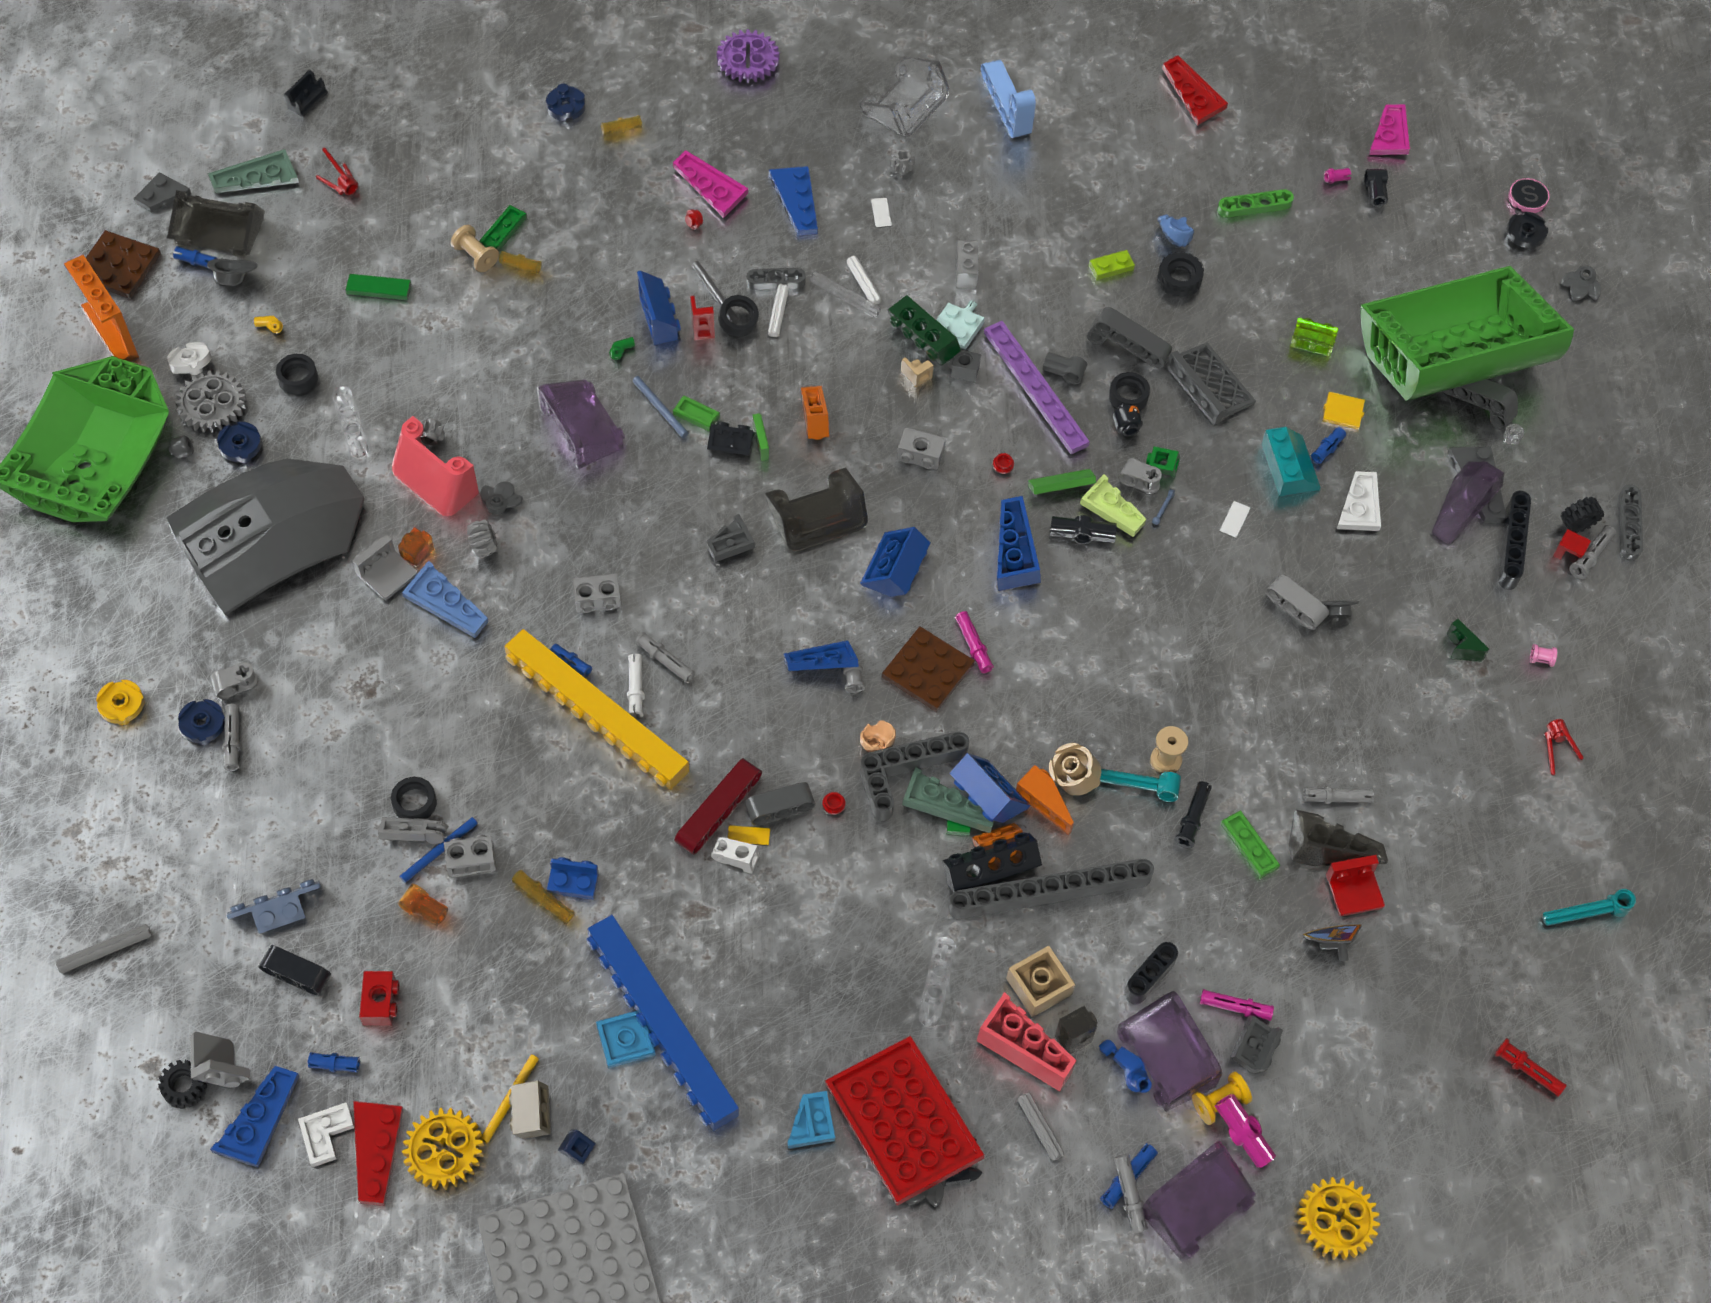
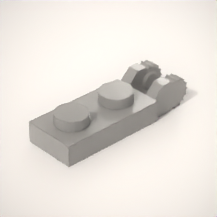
M382 817L378 830V839L426 840L430 844H440L444 841L445 836L443 833L447 831V824L443 821L429 819Z

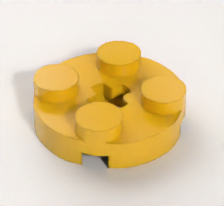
M129 680L107 683L98 692L96 698L97 709L102 718L110 723L121 726L127 725L131 720L135 719L145 705V699L140 688ZM125 698V702L122 705H117L115 702L117 699L122 700Z

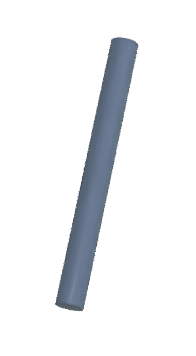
M636 376L632 382L682 438H685L689 434L688 431L643 380Z

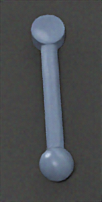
M1169 490L1160 511L1152 519L1154 525L1160 524V518L1171 498L1174 497L1175 490Z

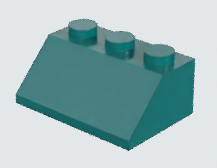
M1288 427L1266 430L1261 445L1278 495L1286 496L1320 490L1321 487L1303 436Z

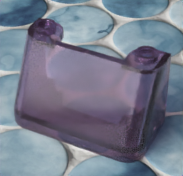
M582 379L537 387L539 407L544 415L547 414L548 417H552L567 441L569 451H572L573 454L575 453L573 462L578 469L624 449L623 439H625V435L620 427H616L599 401L591 382Z
M1175 991L1162 996L1118 1025L1117 1034L1122 1043L1135 1047L1156 1084L1155 1093H1153L1154 1099L1159 1106L1164 1108L1165 1112L1191 1100L1192 1094L1196 1092L1205 1093L1216 1088L1222 1076L1220 1064Z
M1218 1141L1153 1193L1143 1206V1214L1146 1221L1181 1260L1186 1255L1191 1258L1200 1250L1198 1244L1236 1210L1243 1209L1246 1212L1256 1203L1254 1200L1256 1194L1227 1149Z

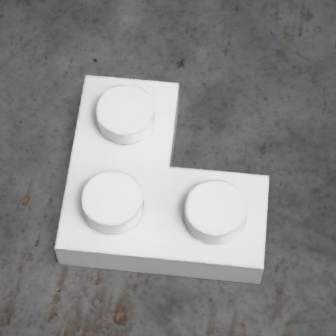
M347 1102L298 1119L311 1166L315 1167L337 1159L330 1136L354 1128Z

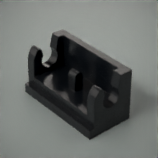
M308 70L284 94L287 109L304 117L328 91L325 88L323 79L320 77L317 81L314 72Z

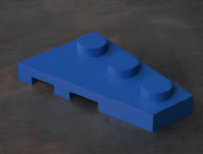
M848 640L783 654L788 671L859 667L858 658Z

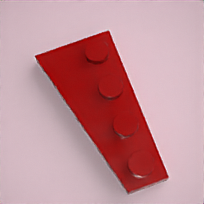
M1177 55L1163 63L1162 69L1197 126L1227 109L1228 103L1181 57Z
M353 1101L358 1201L360 1204L385 1206L404 1109L402 1106Z

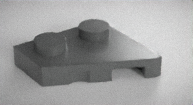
M159 172L133 199L138 206L153 212L164 205L174 203V198L183 194L186 197L191 195V190L187 186Z
M740 514L734 516V521L729 526L724 525L716 535H713L706 541L707 548L715 562L755 548V542Z

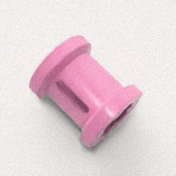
M1533 644L1530 653V663L1539 662L1548 664L1549 667H1554L1557 658V648L1552 647L1549 649Z

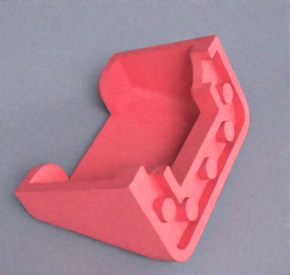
M412 416L401 428L392 462L393 474L439 514L447 517L452 516L479 494L474 466L463 457H453L444 463L421 442L420 437L424 432L423 424Z

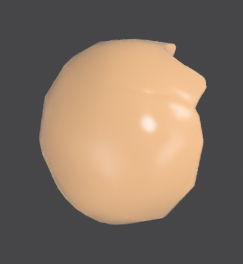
M880 720L873 726L867 724L860 733V744L868 753L893 747L896 730L892 724Z

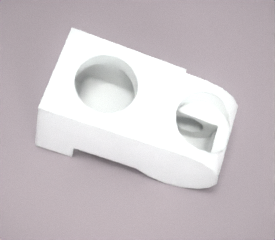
M720 837L716 842L711 857L717 862L730 864L731 866L742 868L744 872L753 874L760 855L756 845Z

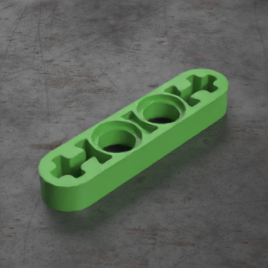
M1282 189L1225 197L1219 201L1217 212L1221 217L1230 218L1286 210L1292 206L1294 195L1291 191ZM1260 200H1268L1270 204L1264 205ZM1247 202L1251 207H1243L1241 203Z

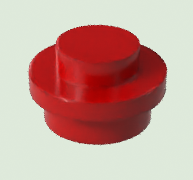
M690 209L686 213L685 221L689 227L695 230L703 224V217L699 210Z
M1001 453L994 458L993 468L998 473L1007 474L1013 470L1014 461L1009 454Z
M837 792L827 794L823 798V809L831 815L841 813L845 808L844 797Z

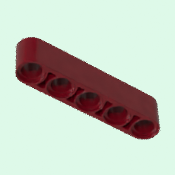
M744 758L739 760L678 831L674 842L692 855H695L756 785L762 775V770Z

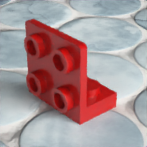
M1376 855L1331 863L1326 877L1340 916L1384 908L1385 904L1374 874L1379 864Z

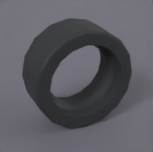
M730 296L725 299L720 307L718 315L719 324L729 335L736 337L746 336L756 327L759 316L758 307L747 296ZM735 306L744 308L751 316L750 321L746 325L733 324L726 316L728 309Z
M297 353L287 355L276 366L275 372L279 386L284 392L292 395H301L312 390L317 384L318 373L315 363L307 355ZM304 367L309 369V374L302 380L289 381L285 379V374L292 368Z
M1120 373L1111 382L1109 391L1111 404L1116 409L1122 404H1129L1138 407L1139 411L1142 410L1149 399V383L1142 375L1137 373ZM1126 385L1133 386L1142 393V396L1134 400L1125 399L1118 394L1117 389Z
M421 777L404 778L395 785L391 793L392 807L398 818L428 819L435 811L437 800L434 788L429 781ZM410 790H422L427 794L428 800L420 809L413 811L405 810L400 804L403 794Z

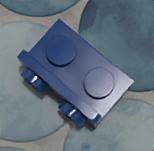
M563 857L551 859L547 894L594 900L599 877L598 865L590 861L574 862Z

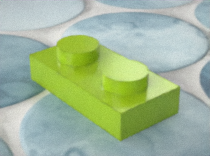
M1127 250L1089 261V266L1096 280L1134 270L1135 267Z

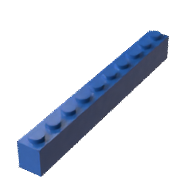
M610 915L587 928L588 938H586L589 947L592 951L597 950L600 957L598 959L605 970L609 969L611 972V980L617 989L621 988L624 992L623 998L629 1008L633 1007L638 1012L635 1017L642 1028L647 1026L649 1029L648 1037L654 1047L659 1046L662 1051L660 1055L667 1067L671 1065L675 1071L673 1076L680 1087L684 1085L688 1091L686 1096L692 1106L697 1105L701 1112L699 1116L706 1127L709 1125L714 1132L739 1116L738 1106L614 916Z

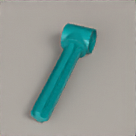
M1101 769L1100 782L1157 791L1156 795H1158L1159 799L1166 802H1174L1179 797L1181 776L1174 772H1164L1159 778Z
M1620 889L1615 894L1608 895L1605 900L1544 912L1542 914L1543 922L1546 926L1607 913H1611L1612 916L1624 917L1628 915L1635 905L1636 897L1630 890ZM1618 900L1624 901L1627 906L1620 905Z

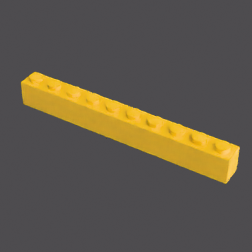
M522 629L504 646L505 658L511 665H517L527 678L536 680L543 691L552 693L559 704L568 706L576 718L584 719L592 731L600 732L608 744L611 746L616 745L620 749L623 756L627 759L632 758L637 762V766L643 772H649L653 775L654 780L660 786H666L672 790L689 773V761L525 629Z

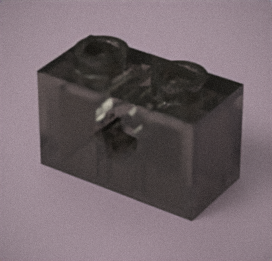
M1082 1006L1059 1019L1055 1037L1059 1044L1069 1054H1072L1092 1043L1098 1024L1097 1019L1091 1011L1088 1012L1086 1007Z

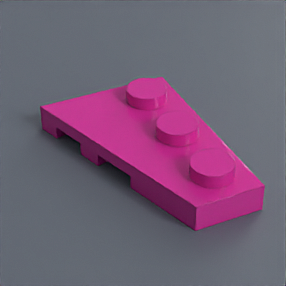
M1405 104L1385 105L1369 155H1409L1410 146Z

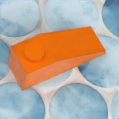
M822 386L801 387L808 439L820 440L824 437H829L828 411Z
M1034 765L1017 783L1016 790L1033 808L1069 835L1074 824L1072 817L1050 774L1046 770Z

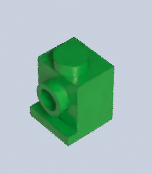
M1154 446L1152 453H1148L1146 464L1157 467L1162 474L1175 478L1180 462L1179 451ZM1161 461H1166L1167 464H1166V465H1161L1160 462H1161Z

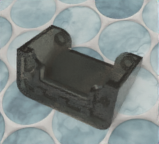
M176 190L167 239L173 241L174 246L182 248L190 245L231 252L233 256L245 258V255H250L263 222L265 211L255 203L245 202L244 205L243 203L233 204L204 199L197 195H189L188 197L187 192Z
M846 468L836 470L829 475L827 489L789 501L786 492L780 489L765 493L767 504L784 542L790 550L799 551L860 531L866 527L868 516L864 492Z

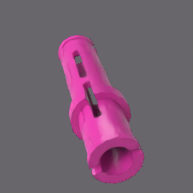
M968 612L958 613L955 620L970 648L971 657L977 662L981 673L990 672L994 665L987 654L986 645L981 642Z
M1205 989L1202 990L1201 1005L1204 1004L1242 1013L1244 1017L1255 1016L1267 1019L1268 1021L1272 1019L1273 1005L1253 1002L1251 998L1245 1000Z

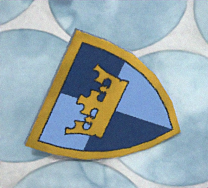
M1362 924L1327 927L1302 935L1309 940L1319 942L1321 950L1337 949L1339 961L1344 962L1349 960L1346 943L1353 941Z

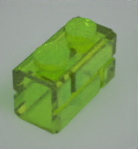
M1298 318L1290 347L1330 357L1339 328L1333 327L1329 323H1317L1309 318Z

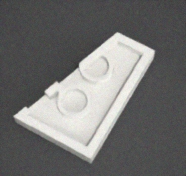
M1355 471L1337 529L1380 531L1381 518L1377 472Z

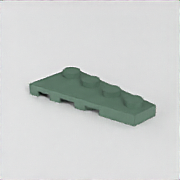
M285 149L208 173L215 193L299 183Z
M915 767L903 799V806L991 833L994 821L991 822L982 814L984 810L980 806L974 805L968 798L962 796L958 789L954 787L949 789L940 784L939 779L933 776L929 778L922 774V770Z

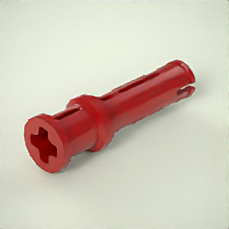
M1506 1038L1494 1056H1500L1512 1065V1069H1520L1559 1097L1567 1084L1561 1082L1528 1058L1525 1050H1519L1509 1043L1510 1040ZM1506 1050L1512 1053L1515 1056V1058L1509 1053H1507ZM1533 1070L1537 1071V1072L1540 1073L1542 1076H1544L1545 1078H1547L1549 1081H1551V1083H1549V1082L1546 1081L1544 1078H1542L1541 1076H1539V1075H1538L1537 1073H1535Z

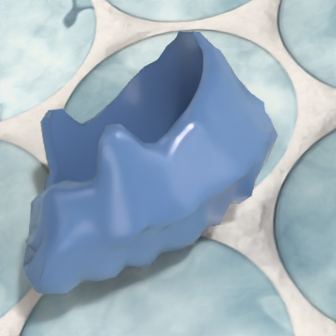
M1167 214L1158 217V223L1162 232L1172 245L1177 247L1189 245L1192 241L1194 230L1187 225V217L1174 219Z

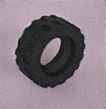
M1170 253L1160 263L1157 276L1158 284H1160L1162 290H1165L1167 294H1171L1174 297L1191 296L1201 287L1204 276L1203 264L1190 253ZM1175 268H1182L1189 271L1191 277L1187 281L1176 280L1171 276V271Z

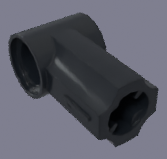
M1387 169L1365 170L1364 185L1368 187L1370 204L1374 205V207H1381L1388 202L1386 187L1388 182Z

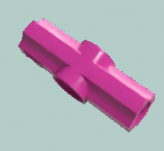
M1229 1094L1216 1103L1215 1108L1229 1126L1228 1130L1232 1141L1237 1146L1244 1148L1257 1168L1264 1167L1276 1157L1262 1136L1260 1123L1254 1116H1248L1234 1094Z

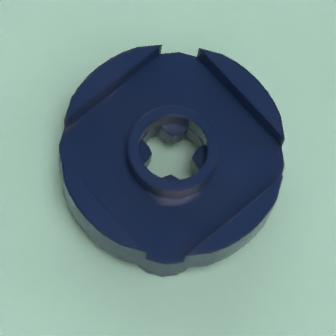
M565 83L559 84L546 97V107L549 115L560 121H566V118L571 117L572 120L577 119L585 111L584 93Z
M237 422L238 425L233 426L229 424L220 431L217 437L221 455L233 462L243 464L250 462L258 454L262 446V439L257 428L248 422ZM243 439L244 442L242 444L236 445L235 441Z
M203 699L204 701L199 702L194 700L186 704L179 712L178 727L182 736L188 741L207 745L222 733L225 727L224 713L221 707L212 700ZM207 718L206 723L198 725L197 719Z

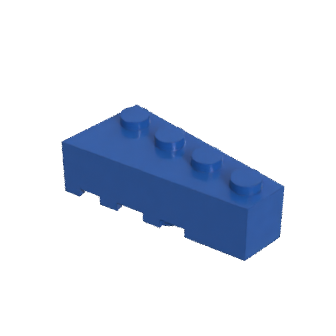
M1023 496L1001 500L997 572L998 591L1041 583L1040 567Z

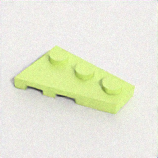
M1103 474L1081 498L1080 504L1108 522L1117 523L1119 529L1134 537L1145 525L1146 518L1131 502H1127L1120 495L1121 491L1117 487L1113 488L1108 482L1109 479Z

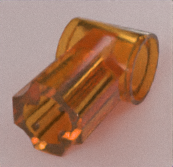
M413 883L397 902L398 906L411 915L417 914L436 926L443 922L448 912L447 906L431 898L423 888Z

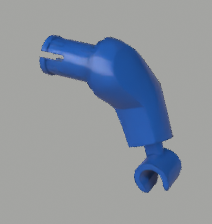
M1105 1040L1099 1045L1100 1051L1106 1057L1113 1052L1115 1055L1113 1060L1124 1070L1125 1083L1131 1091L1146 1093L1151 1089L1152 1083L1148 1079L1144 1063L1140 1057L1123 1046L1118 1050L1111 1040Z

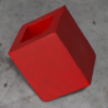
M1567 529L1553 556L1561 560L1565 551L1582 558L1591 540Z

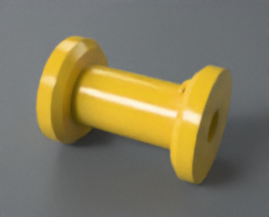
M1235 1071L1228 1075V1084L1206 1096L1200 1092L1192 1094L1193 1105L1200 1118L1207 1125L1215 1122V1113L1218 1112L1215 1105L1225 1096L1234 1094L1237 1100L1245 1105L1252 1102L1250 1089L1239 1073Z

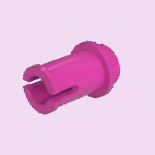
M1329 168L1324 173L1325 182L1333 184L1337 181H1349L1351 176L1347 175H1351V170L1349 168L1336 170Z

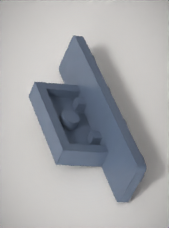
M313 879L301 882L300 887L297 889L283 888L276 891V896L268 898L267 895H263L253 899V904L247 906L244 903L230 907L231 911L227 912L226 916L228 919L252 912L259 934L304 919L306 917L298 895L320 888V881L314 882Z

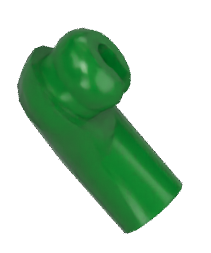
M633 337L615 341L609 351L610 357L618 360L622 357L625 349L635 347Z

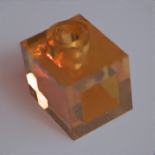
M414 527L410 533H406L403 536L398 549L403 559L418 568L434 551V545L429 533L426 531L421 532Z

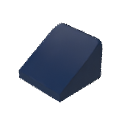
M572 1129L568 1132L558 1151L574 1161L584 1164L596 1143L579 1130Z

